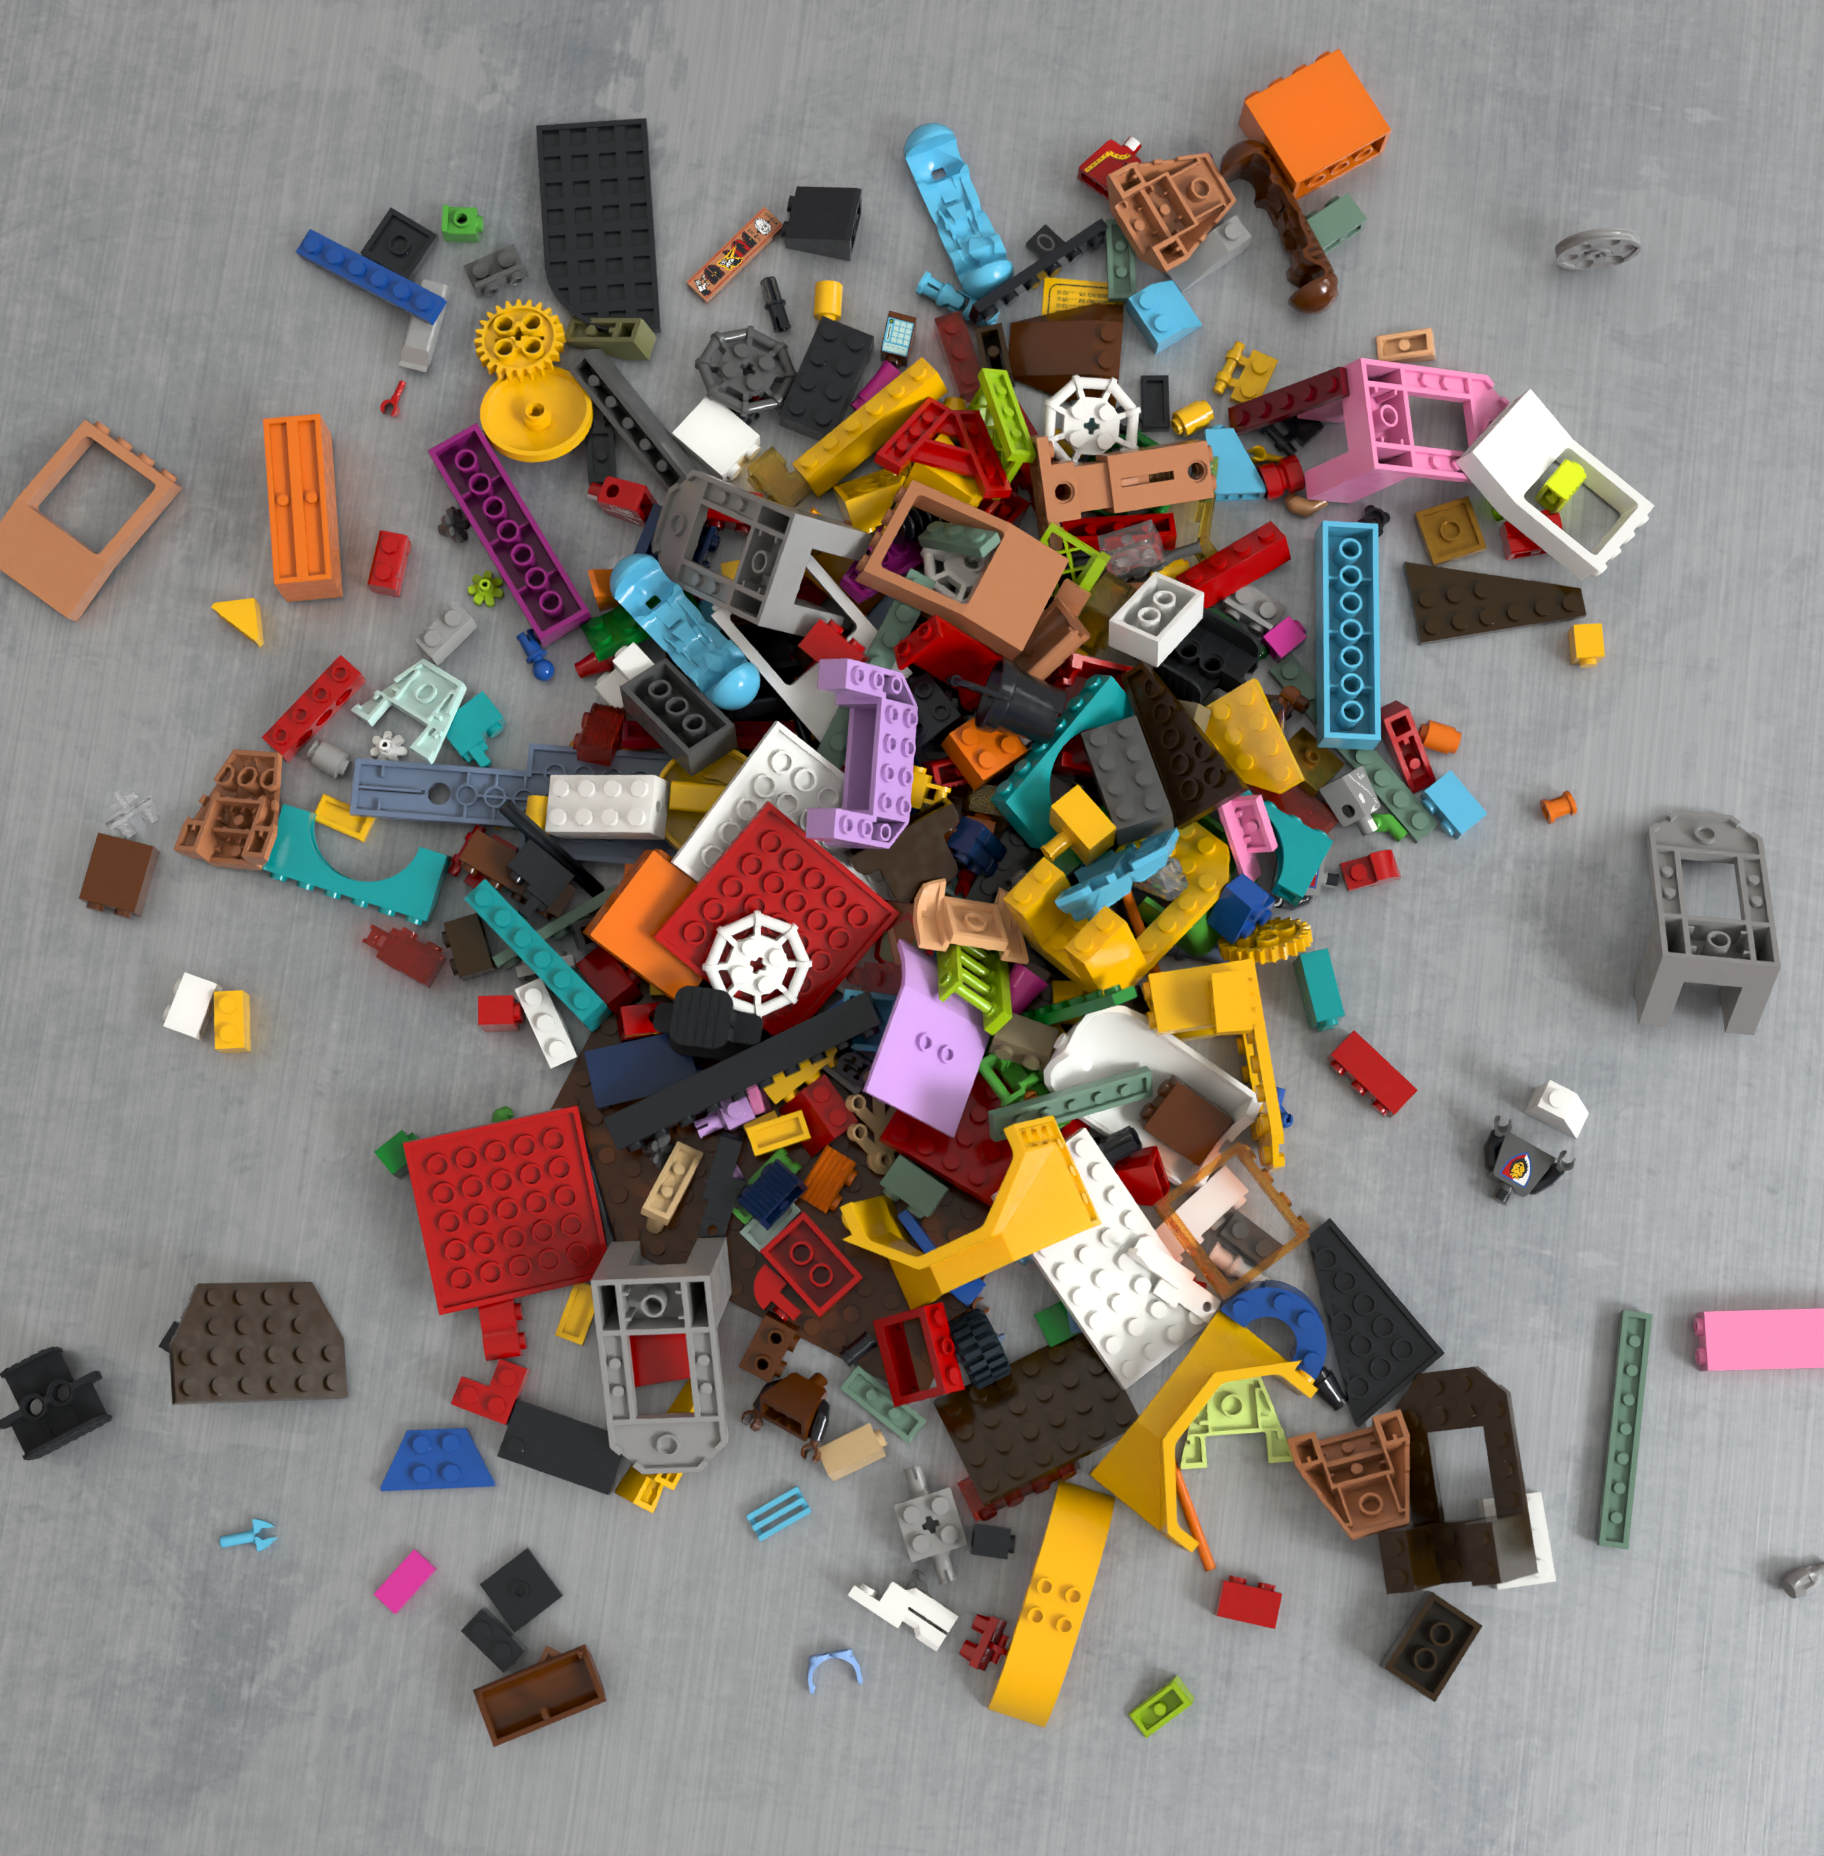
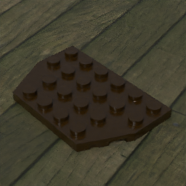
M312 1282L198 1283L194 1286L189 1298L190 1301L181 1316V1322L169 1344L172 1405L345 1399L348 1397L344 1339Z

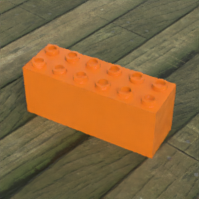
M320 414L263 419L274 585L286 602L343 597L332 435Z

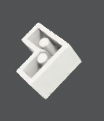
M634 642L630 646L625 645L616 652L614 655L615 659L613 660L615 669L611 673H604L597 680V685L594 687L597 695L621 718L627 711L623 707L619 686L654 665Z

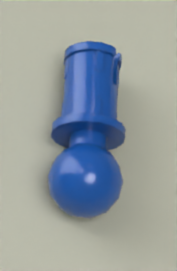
M532 629L526 630V635L524 631L521 632L516 638L527 656V664L534 663L533 675L540 681L550 680L555 673V668L549 660L544 659L547 655L546 650H542Z

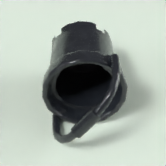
M1005 657L997 661L985 686L962 679L961 676L956 674H948L946 677V682L949 685L959 686L981 694L975 716L977 730L987 733L998 731L1047 744L1052 738L1058 726V723L1055 722L1058 713L1062 714L1066 700L1065 690L1059 689L1019 669L1015 662Z

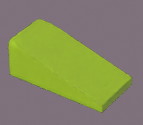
M1176 1675L1129 1712L1128 1715L1145 1738H1147L1191 1706L1195 1698Z

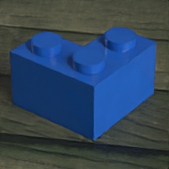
M1242 873L1225 886L1207 923L1233 945L1241 937L1247 939L1258 924L1263 926L1271 918L1273 913L1270 910L1276 900Z

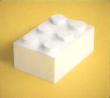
M1155 571L1109 620L1108 646L1158 667L1203 618L1204 592Z
M1541 1491L1526 1492L1538 1573L1506 1583L1490 1585L1492 1589L1499 1590L1556 1581ZM1494 1497L1476 1499L1479 1517L1496 1516Z

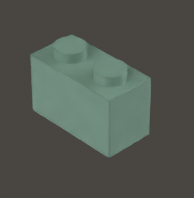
M1349 193L1341 198L1339 196L1333 197L1325 204L1324 209L1318 213L1316 210L1305 216L1325 254L1363 230L1367 221L1366 216Z

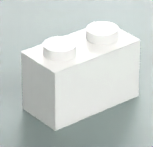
M184 972L183 977L178 978L175 983L173 994L176 995L172 1005H168L164 1011L163 1021L165 1023L163 1026L171 1031L202 1041L214 1011V992L222 991L223 988L214 982Z

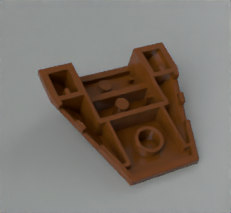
M1094 303L1011 322L1008 354L1014 381L1053 396L1072 380V376L1076 374L1080 377L1110 379L1113 377L1117 379L1118 383L1124 305ZM1083 388L1085 397L1100 398L1104 391ZM1076 392L1069 396L1065 401L1074 404L1075 401L1078 399ZM1110 394L1107 401L1116 408V399Z

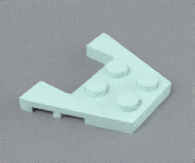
M423 658L394 678L395 683L382 692L379 690L375 691L372 699L363 705L358 703L351 709V712L357 718L373 727L390 706H394L426 726V729L410 746V749L417 756L433 764L467 687L457 678Z

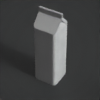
M421 279L420 286L443 297L448 303L450 291L447 285ZM447 303L433 326L411 315L401 350L399 367L427 373L433 358Z

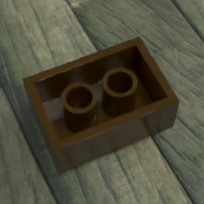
M1426 1590L1379 1666L1429 1700L1436 1702L1481 1630L1482 1625L1435 1593Z

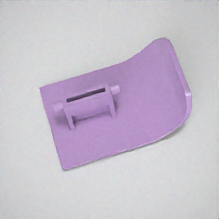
M899 938L897 948L902 964L901 988L863 1091L877 1098V1101L888 1104L954 1138L991 1034L984 1030L983 1012L957 994H951L944 1002L939 1000L937 958L908 941ZM963 982V985H965L966 987H968L969 989H971L972 991H974L975 993H977L979 996L982 997V995H981L980 993H978L977 991H975L974 989H972L970 986H968L967 984H965V983Z

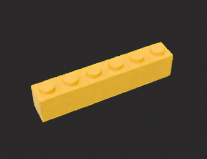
M921 357L795 460L792 465L805 485L818 498L821 497L883 446L928 397L937 401L944 396L948 390L938 372Z

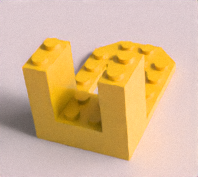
M1197 822L1182 830L1177 829L1179 837L1175 849L1169 856L1166 866L1161 868V870L1180 883L1185 889L1136 940L1127 922L1106 905L1090 921L1086 918L1076 922L1071 913L1066 914L1060 910L1055 900L1061 891L1070 888L1071 885L1064 872L1045 857L1019 881L1003 900L1030 947L1088 994L1099 989L1103 991L1116 984H1120L1121 988L1135 986L1220 898L1225 886L1231 882L1229 874L1230 850L1228 845ZM1144 839L1134 842L1137 849L1141 848L1140 843ZM1125 845L1120 846L1114 853L1125 849Z
M1254 958L1148 974L1147 982L1142 983L1141 990L1150 1009L1145 1014L1148 1019L1149 1029H1155L1156 1036L1172 1034L1182 1042L1218 1037L1214 1036L1208 980L1211 973L1247 970L1248 978H1253L1254 996H1250L1251 1008H1256L1257 1025H1252L1253 1030L1250 1033L1239 1034V1038H1236V1049L1238 1055H1243L1244 1066H1240L1242 1082L1247 1083L1248 1088L1256 1093L1257 1102H1262L1255 1122L1250 1125L1252 1140H1257L1260 1166L1265 1167L1266 1173L1283 1168L1285 1166L1284 1153H1279V1144H1284V1133Z

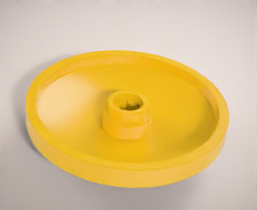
M553 366V370L543 369L544 377L538 373L534 374V381L525 376L523 383L519 382L518 377H514L513 381L509 383L507 375H505L501 380L494 382L486 392L480 408L482 429L490 445L502 455L522 462L549 461L561 457L577 447L591 428L593 406L589 395L569 371Z

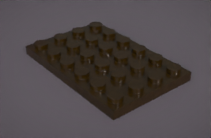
M1079 1333L1051 1348L1047 1345L1010 1363L1011 1373L981 1389H977L970 1383L964 1386V1390L952 1392L933 1401L984 1507L1118 1441L1139 1417L1128 1394L1117 1384L1083 1333Z

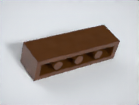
M476 829L457 860L462 863L460 868L472 876H476L479 873L486 877L487 881L496 890L501 891L504 888L512 893L511 899L521 905L526 903L527 900L522 895L525 893L524 890L527 888V885L523 883L520 886L507 875L510 871L506 866L517 853ZM568 884L549 908L543 912L536 909L535 913L549 921L552 917L555 919L559 918L577 888Z

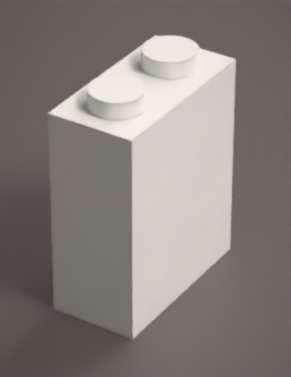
M707 397L672 432L673 438L686 453L714 477L725 482L728 479H735L742 470L741 465L747 459L752 460L761 449L759 434L725 405L716 400L710 401Z

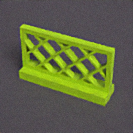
M982 368L977 375L981 386L969 404L968 410L980 411L991 440L993 439V445L999 459L1001 454L1000 462L1009 483H1011L1023 462L1032 463L1037 455L1007 370Z
M1051 522L1040 542L1049 547L1048 538L1052 532L1062 537L1065 549L1056 550V552L1067 554L1070 567L1064 569L1062 574L1071 572L1073 582L1090 592L1111 559V556L1103 551L1101 553ZM1082 550L1091 557L1086 565L1075 567L1071 552ZM1082 570L1077 578L1076 571ZM1058 583L1055 587V592H1052L1050 597L1056 596L1060 589Z

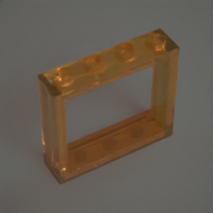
M1239 1141L1152 1206L1223 1301L1310 1237V1234L1307 1232L1310 1230L1307 1222L1301 1215L1295 1216L1289 1208L1292 1206L1289 1198L1284 1192L1278 1193L1272 1185L1274 1182L1273 1177L1265 1168L1260 1169L1254 1161L1256 1155L1247 1144L1242 1146ZM1236 1155L1297 1236L1230 1285L1170 1204Z

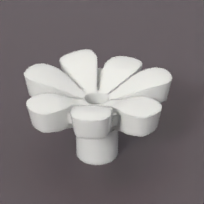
M385 731L383 738L374 736L372 742L376 747L370 750L371 757H378L377 760L400 761L398 756L404 757L408 752L405 747L400 746L405 741L404 737L401 735L394 737L391 731Z

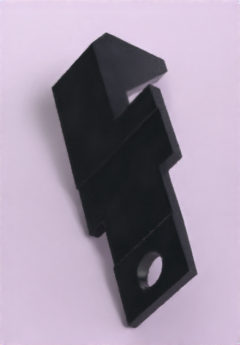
M739 1129L738 1135L722 1131L702 1198L708 1199L698 1231V1237H725L733 1207L738 1209L741 1207L737 1200L741 1197V1192L747 1186L748 1181L732 1176L745 1136V1130ZM711 1225H715L718 1228V1232L714 1235L708 1232V1228Z

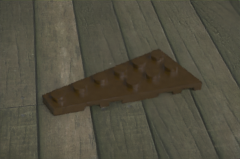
M1404 562L1403 564L1419 645L1581 619L1587 615L1581 588Z
M1141 662L1120 676L1172 810L1174 828L1182 830L1250 790L1149 664Z

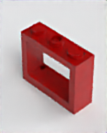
M943 1302L922 1306L873 1321L894 1407L965 1389ZM916 1318H920L937 1387L919 1391L902 1323Z

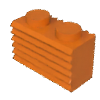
M827 1145L803 1182L808 1189L799 1198L824 1214H827L829 1209L835 1212L843 1199L839 1193L844 1185L850 1187L859 1173L854 1170L857 1163Z

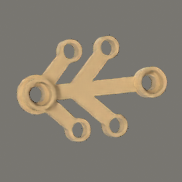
M870 1070L863 1076L865 1081H867ZM849 1095L846 1099L847 1109L854 1112L874 1133L875 1144L867 1137V1128L863 1124H851L848 1127L847 1135L850 1140L856 1141L868 1154V1167L876 1174H886L895 1162V1150L879 1142V1139L897 1109L890 1106L885 1113V1104L877 1101V1098L872 1096V1114L866 1107V1100L862 1095ZM855 1099H857L858 1105L856 1108L854 1106ZM857 1128L859 1129L858 1137L855 1134Z

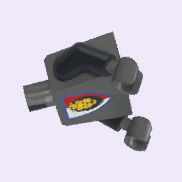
M1498 1115L1494 1118V1129L1491 1131L1483 1147L1484 1166L1488 1170L1487 1177L1498 1183L1491 1197L1498 1203L1507 1206L1513 1193L1521 1197L1528 1194L1536 1195L1553 1186L1565 1171H1569L1574 1167L1576 1158L1571 1163H1565L1562 1160L1567 1153L1566 1150L1560 1152L1557 1163H1554L1555 1157L1510 1133L1512 1129L1511 1119H1509L1506 1126H1499L1501 1116Z

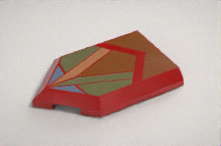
M884 899L900 914L876 941L874 957L899 990L902 982V964L897 948L899 938L918 947L913 926L914 904ZM920 948L933 956L934 950Z

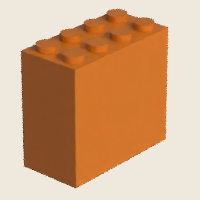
M1340 49L1332 53L1326 51L1318 56L1314 63L1308 66L1303 64L1297 67L1292 72V75L1287 78H1277L1269 84L1267 89L1261 92L1257 90L1249 94L1245 98L1238 123L1248 140H1255L1267 146L1269 154L1275 159L1296 200L1303 198L1383 153L1392 131Z
M656 848L654 850L645 849L582 933L674 1002L675 995L679 989L685 986L698 987L703 978L653 937V934L697 883L678 867L676 868L672 865L671 860L673 858L663 850Z

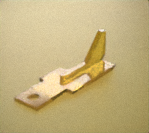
M1218 456L1213 457V462H1211V474H1214L1216 479ZM1213 491L1214 498L1198 500L1194 522L1200 523L1197 541L1200 542L1202 552L1195 554L1199 563L1218 552L1209 540L1217 494L1215 491Z

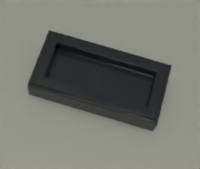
M1141 375V432H1169V375Z

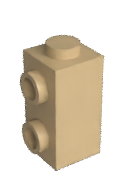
M868 1423L818 1449L821 1452V1461L828 1476L833 1481H836L885 1457L886 1453L883 1447L887 1445V1442L881 1430L875 1431L872 1425Z

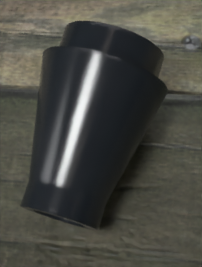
M1323 1366L1312 1385L1318 1389L1315 1394L1329 1404L1334 1411H1337L1348 1402V1399L1345 1397L1332 1370H1327Z

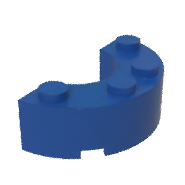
M1265 1279V1281L1244 1283L1231 1290L1222 1298L1220 1311L1243 1328L1252 1320L1261 1317H1275L1286 1322L1295 1335V1343L1290 1352L1291 1362L1301 1361L1297 1367L1310 1375L1314 1380L1317 1378L1325 1361L1327 1340L1320 1313L1307 1295L1290 1284Z

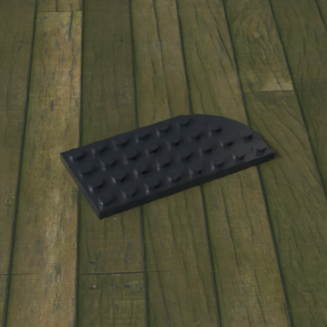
M647 119L537 125L544 264L547 281L552 293L569 315L584 322L587 326L594 325L599 332L609 334L610 328L590 323V318H642L653 333H661Z

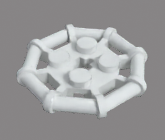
M1076 374L1072 376V380L1049 400H1045L1043 404L1045 406L1043 436H1048V441H1052L1054 457L1057 460L1074 461V464H1080L1078 459L1081 454H1103L1114 443L1122 446L1119 451L1139 448L1137 446V434L1141 409L1132 402L1118 385L1117 379L1113 377L1110 379L1080 377ZM1083 388L1104 391L1100 398L1085 397ZM1076 392L1078 399L1072 406L1067 409L1059 406ZM1110 394L1125 409L1124 412L1117 413L1115 408L1108 403L1107 400ZM1056 413L1062 415V429L1060 434L1054 435ZM1128 417L1126 440L1119 437L1120 419ZM1089 418L1094 419V423L1098 425L1092 435L1088 434V429H1085L1083 426L1084 423L1089 422ZM1064 439L1065 442H1068L1074 451L1071 458L1056 441Z
M925 547L922 548L920 554L923 557L925 576L936 581L932 590L964 604L967 599L965 598L966 593H970L992 550L984 558ZM935 560L943 561L944 571L936 574ZM977 561L979 562L978 568H968L966 562L974 563ZM948 581L959 589L958 596L943 586L942 583Z
M754 910L753 914L724 927L719 926L716 929L718 933L706 962L702 964V970L706 972L713 989L723 990L732 997L734 1010L745 1014L758 1015L762 1018L766 1014L788 1004H795L798 1001L797 996L809 967H812V960L809 959L797 931L798 926L795 923L789 924L762 914L760 910ZM753 926V933L748 935L749 937L737 941L732 937V935ZM761 926L781 934L776 939L762 935ZM786 940H789L796 959H787L781 946ZM728 941L732 947L726 962H718ZM758 957H761L764 964L763 969L753 972V967L749 965L751 960L756 961ZM788 967H797L787 989L782 985ZM719 970H727L733 984L727 990L718 972ZM777 988L783 993L761 1004V995L769 994ZM738 990L753 995V1004L735 998L733 995Z

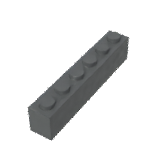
M602 349L584 350L568 367L569 372L666 492L675 483L681 484L684 482L686 475L693 469L700 471Z

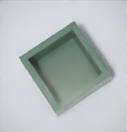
M901 1154L879 1183L885 1187L882 1191L885 1195L894 1201H899L901 1198L909 1204L906 1209L920 1219L924 1215L930 1217L951 1188L950 1185Z

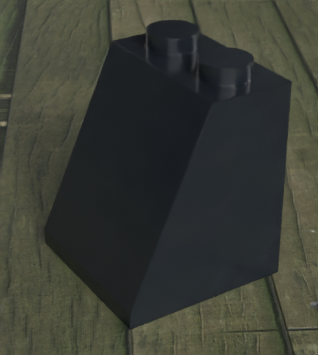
M797 186L795 196L790 195L788 200L787 212H791L789 222L784 221L782 226L781 238H785L786 248L851 261L862 213V189Z

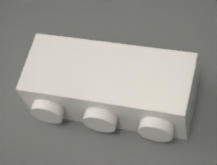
M538 978L516 988L515 992L550 1069L578 1057L579 1054L548 986Z

